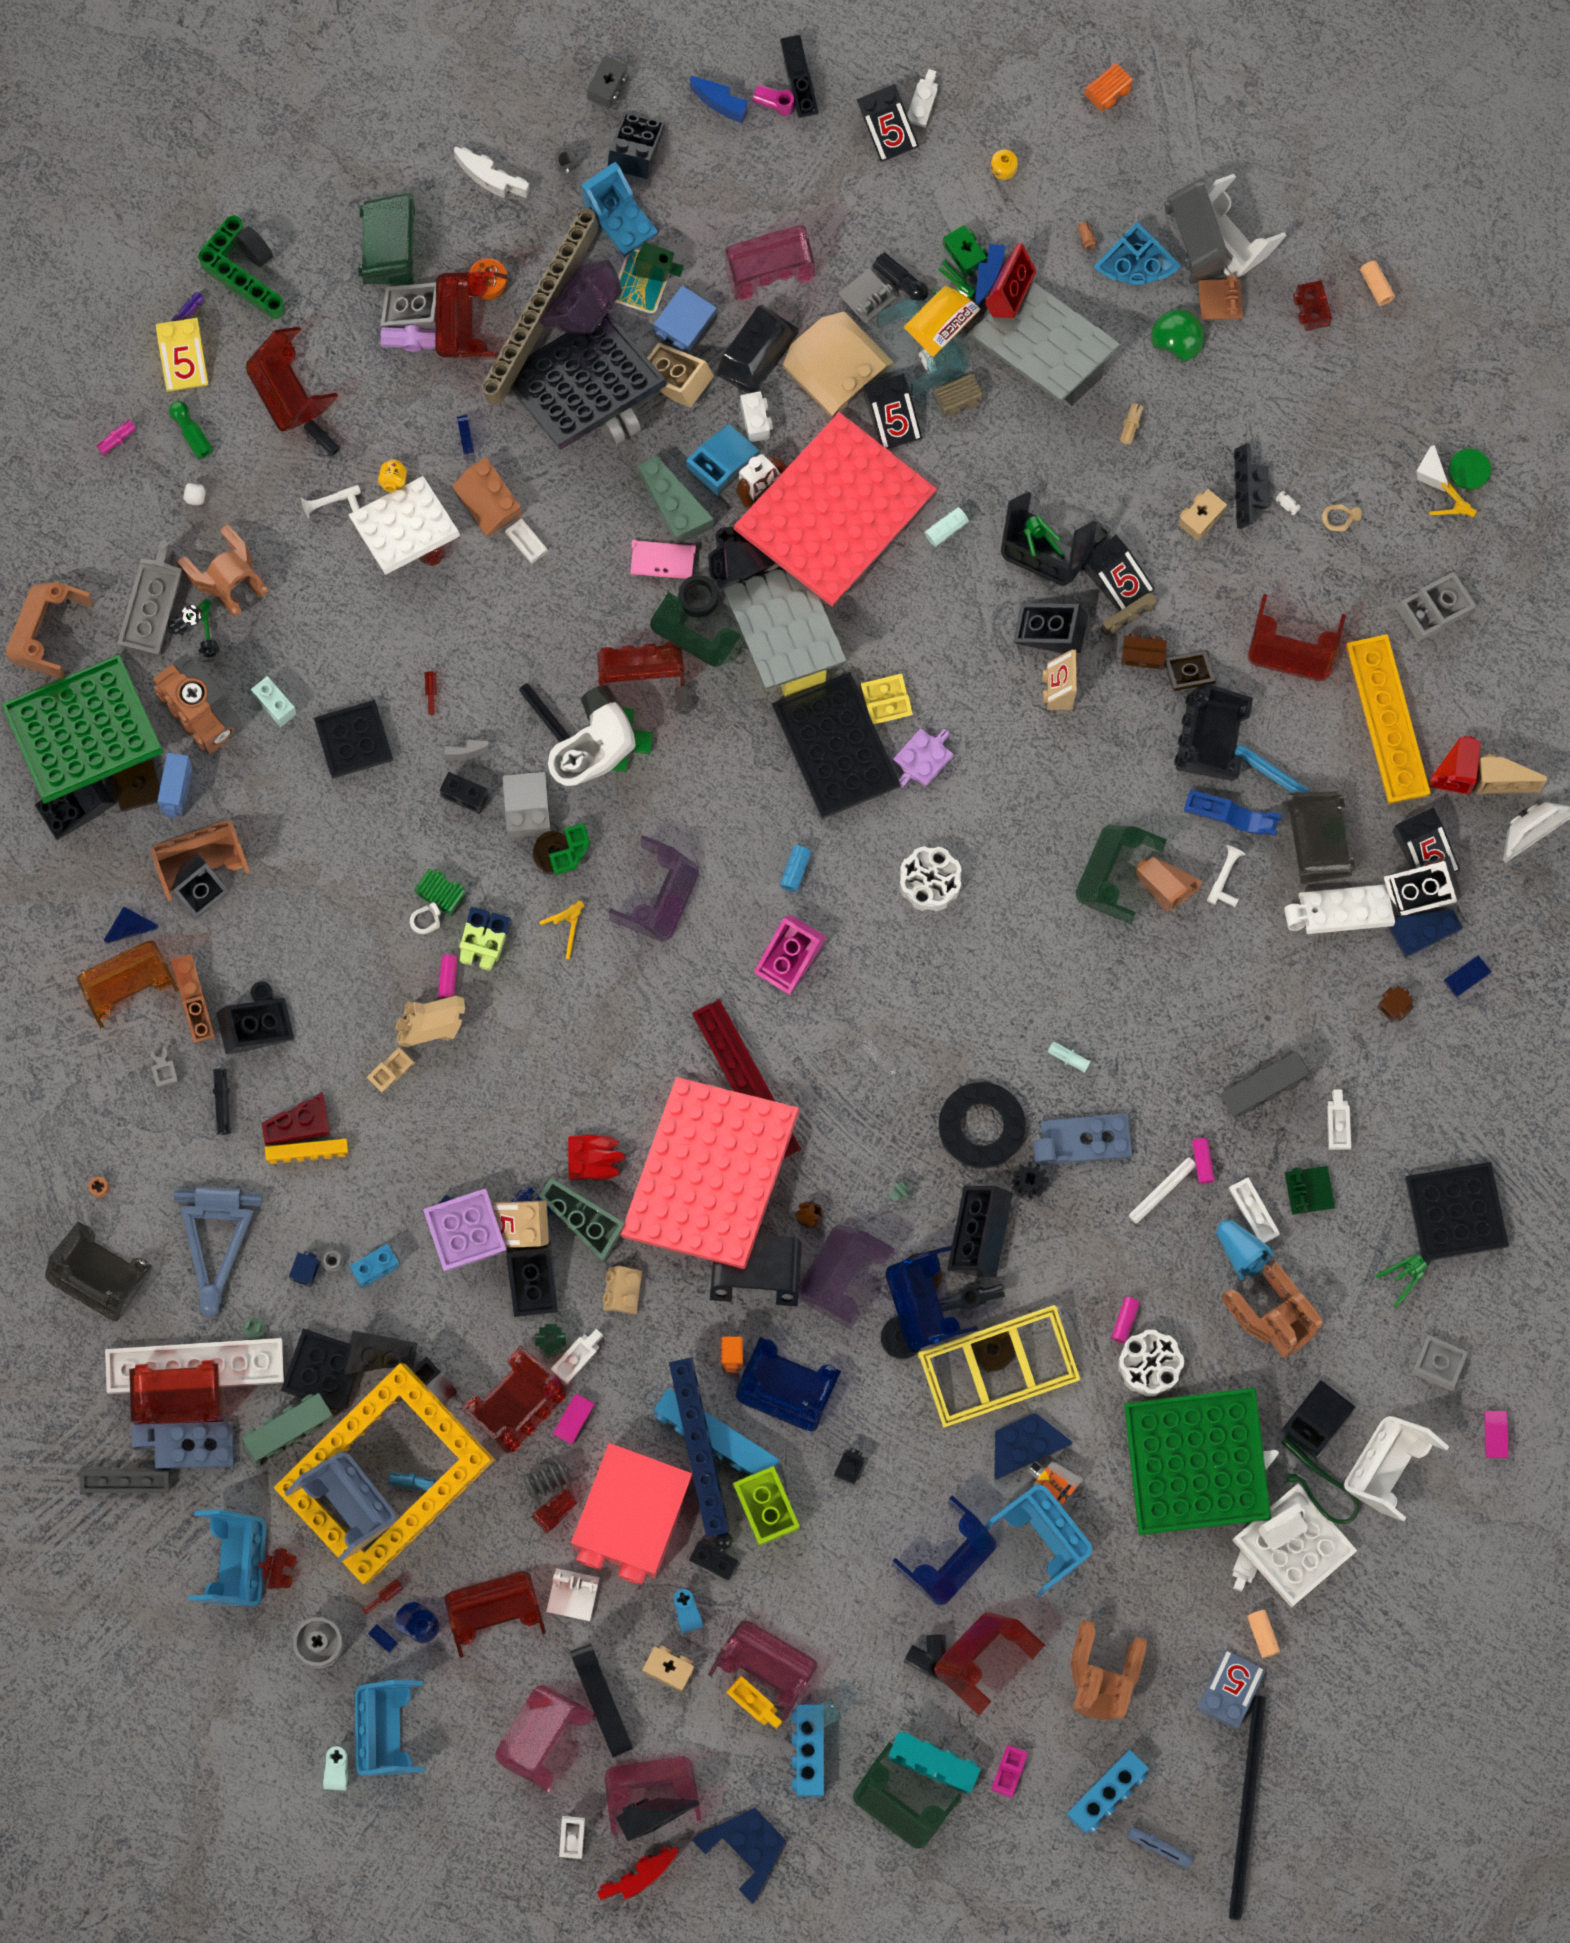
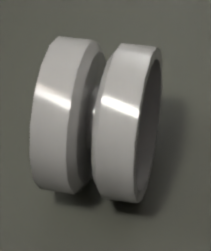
M631 407L599 426L609 442L615 447L625 441V434L632 437L641 431L640 424Z
M313 1617L304 1621L297 1628L293 1636V1648L297 1657L306 1666L313 1669H326L333 1666L341 1658L344 1651V1639L341 1631L332 1621L323 1617ZM321 1640L323 1645L316 1648V1641Z

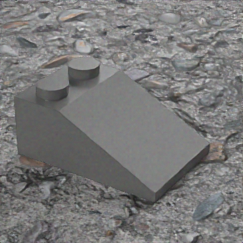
M439 282L386 287L380 326L404 328L409 325H415L426 330L446 331L452 291Z
M545 772L503 776L508 838L540 836L551 831Z

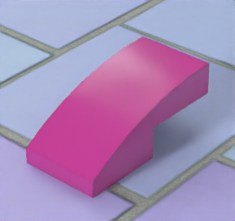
M576 1393L553 1434L572 1445L582 1426L586 1423L595 1403Z
M1485 1411V1458H1508L1507 1411Z
M1009 1745L1006 1746L991 1791L1009 1798L1013 1797L1028 1752Z

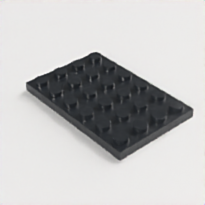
M851 672L772 703V708L821 819L901 787Z

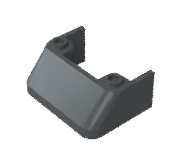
M1202 180L1195 181L1168 196L1167 201L1164 202L1165 213L1171 214L1172 217L1176 218L1187 250L1184 265L1186 270H1190V284L1197 283L1199 280H1208L1222 276L1227 256L1226 246L1204 182Z

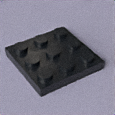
M375 700L314 717L332 779L394 761Z
M303 1328L281 1392L302 1399L309 1394L315 1396L319 1393L327 1407L344 1412L358 1372L346 1375L343 1373L350 1344Z

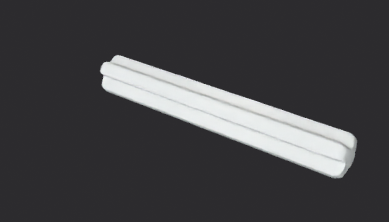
M1188 1157L1130 1213V1219L1134 1223H1138L1195 1168L1196 1163Z

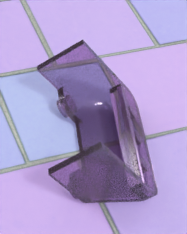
M642 835L641 848L657 854L658 863L662 867L669 869L653 907L640 904L633 909L631 916L610 908L609 921L658 941L665 942L674 935L698 879L699 869L693 861L675 848Z

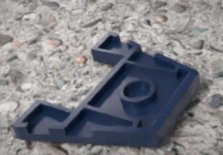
M756 1808L736 1816L692 1839L694 1844L705 1855L721 1839H724L755 1873L738 1890L752 1904L756 1901L786 1842L784 1837Z

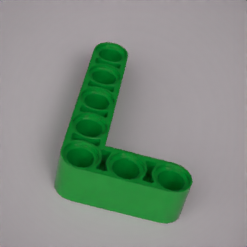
M229 216L200 250L198 258L201 268L273 319L281 318L285 313L282 297L226 258L238 244L235 236L244 229L242 220L238 216ZM232 226H238V227H239V228H238L237 230H235V231L229 230ZM221 241L226 242V244L222 247L217 246V243ZM207 257L214 258L211 262L204 261ZM223 269H229V270H230V271H229L228 273H226V274L220 273ZM241 280L247 281L246 284L242 286L237 285V283ZM256 292L263 293L261 297L253 296ZM272 304L280 305L277 309L270 308Z

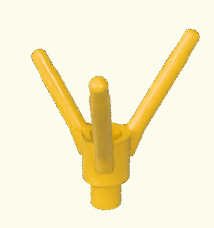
M1448 480V486L1445 483H1441L1443 489L1456 503L1453 509L1430 511L1429 515H1459L1461 513L1473 518L1477 510L1470 507L1471 504L1465 502L1459 496Z
M580 900L574 905H570L568 909L539 922L540 925L551 921L554 924H558L566 919L571 923L566 953L567 960L570 959L577 917L581 914V910L584 907L583 902Z

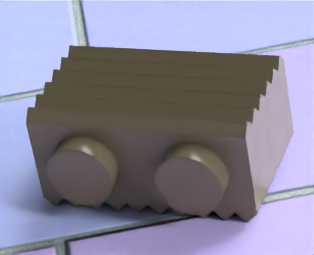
M971 373L934 389L933 396L943 416L949 415L953 417L966 407H969V409L977 407L982 401L983 394L974 375Z

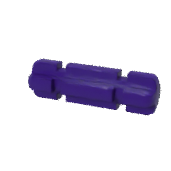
M195 292L191 296L192 299L183 305L178 311L179 314H176L171 321L189 319L198 309L197 306L204 302L203 295Z

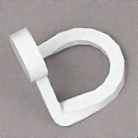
M434 902L412 913L410 926L414 932L424 935L439 929L440 921L438 915H440V911ZM430 910L433 913L435 923L426 929L417 928L414 924V918L418 914Z

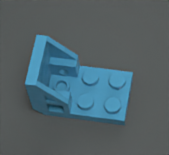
M616 162L581 185L584 205L587 209L594 211L599 226L624 258L641 247L643 241L648 242L658 235L657 229L633 200V192Z

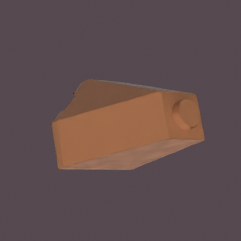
M1154 856L1149 860L1145 858L1137 864L1138 868L1135 875L1167 914L1201 889L1202 882L1200 879Z

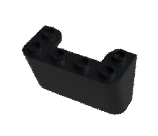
M1208 683L1189 693L1185 700L1187 705L1186 713L1183 715L1181 722L1183 729L1178 738L1179 750L1174 759L1177 771L1229 781L1238 779L1242 762L1240 757L1234 759L1240 722L1250 718L1253 698Z
M757 1235L745 1269L713 1261L710 1300L732 1302L733 1287L777 1290L776 1305L798 1307L802 1253L801 1241L795 1237ZM725 1290L727 1293L719 1295L715 1291ZM784 1294L792 1295L793 1298L787 1300L782 1298L781 1296Z

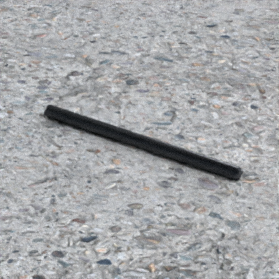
M1256 1695L1253 1698L1229 1919L1240 1920L1242 1916L1266 1697Z

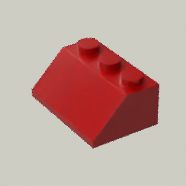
M1018 243L1007 257L986 299L985 304L992 317L1015 318L1037 272L1023 243Z

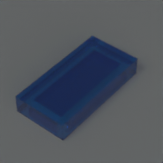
M1478 955L1445 978L1444 983L1457 998L1490 975L1491 970Z

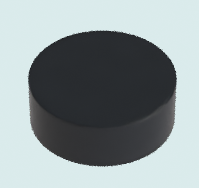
M260 981L252 986L251 996L255 1002L271 1000L273 991L267 982Z

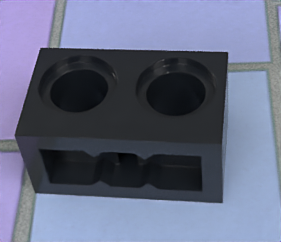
M451 772L447 773L439 790L441 798L480 814L489 796L486 787Z

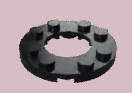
M988 1082L970 1083L954 1091L945 1101L938 1122L939 1136L946 1151L958 1160L959 1163L977 1169L993 1168L1008 1161L1020 1148L1026 1128L1024 1112L1018 1100L1005 1088ZM979 1104L989 1105L997 1110L1002 1116L1004 1124L1003 1132L999 1139L992 1144L984 1146L975 1145L968 1141L963 1135L960 1126L961 1118L965 1111Z

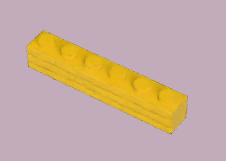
M347 1139L265 1147L266 1161L269 1164H277L279 1161L290 1163L291 1160L301 1162L309 1158L310 1160H318L319 1157H324V1159H330L332 1156L342 1158L349 1155Z

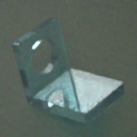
M832 1699L805 1712L814 1732L842 1719Z

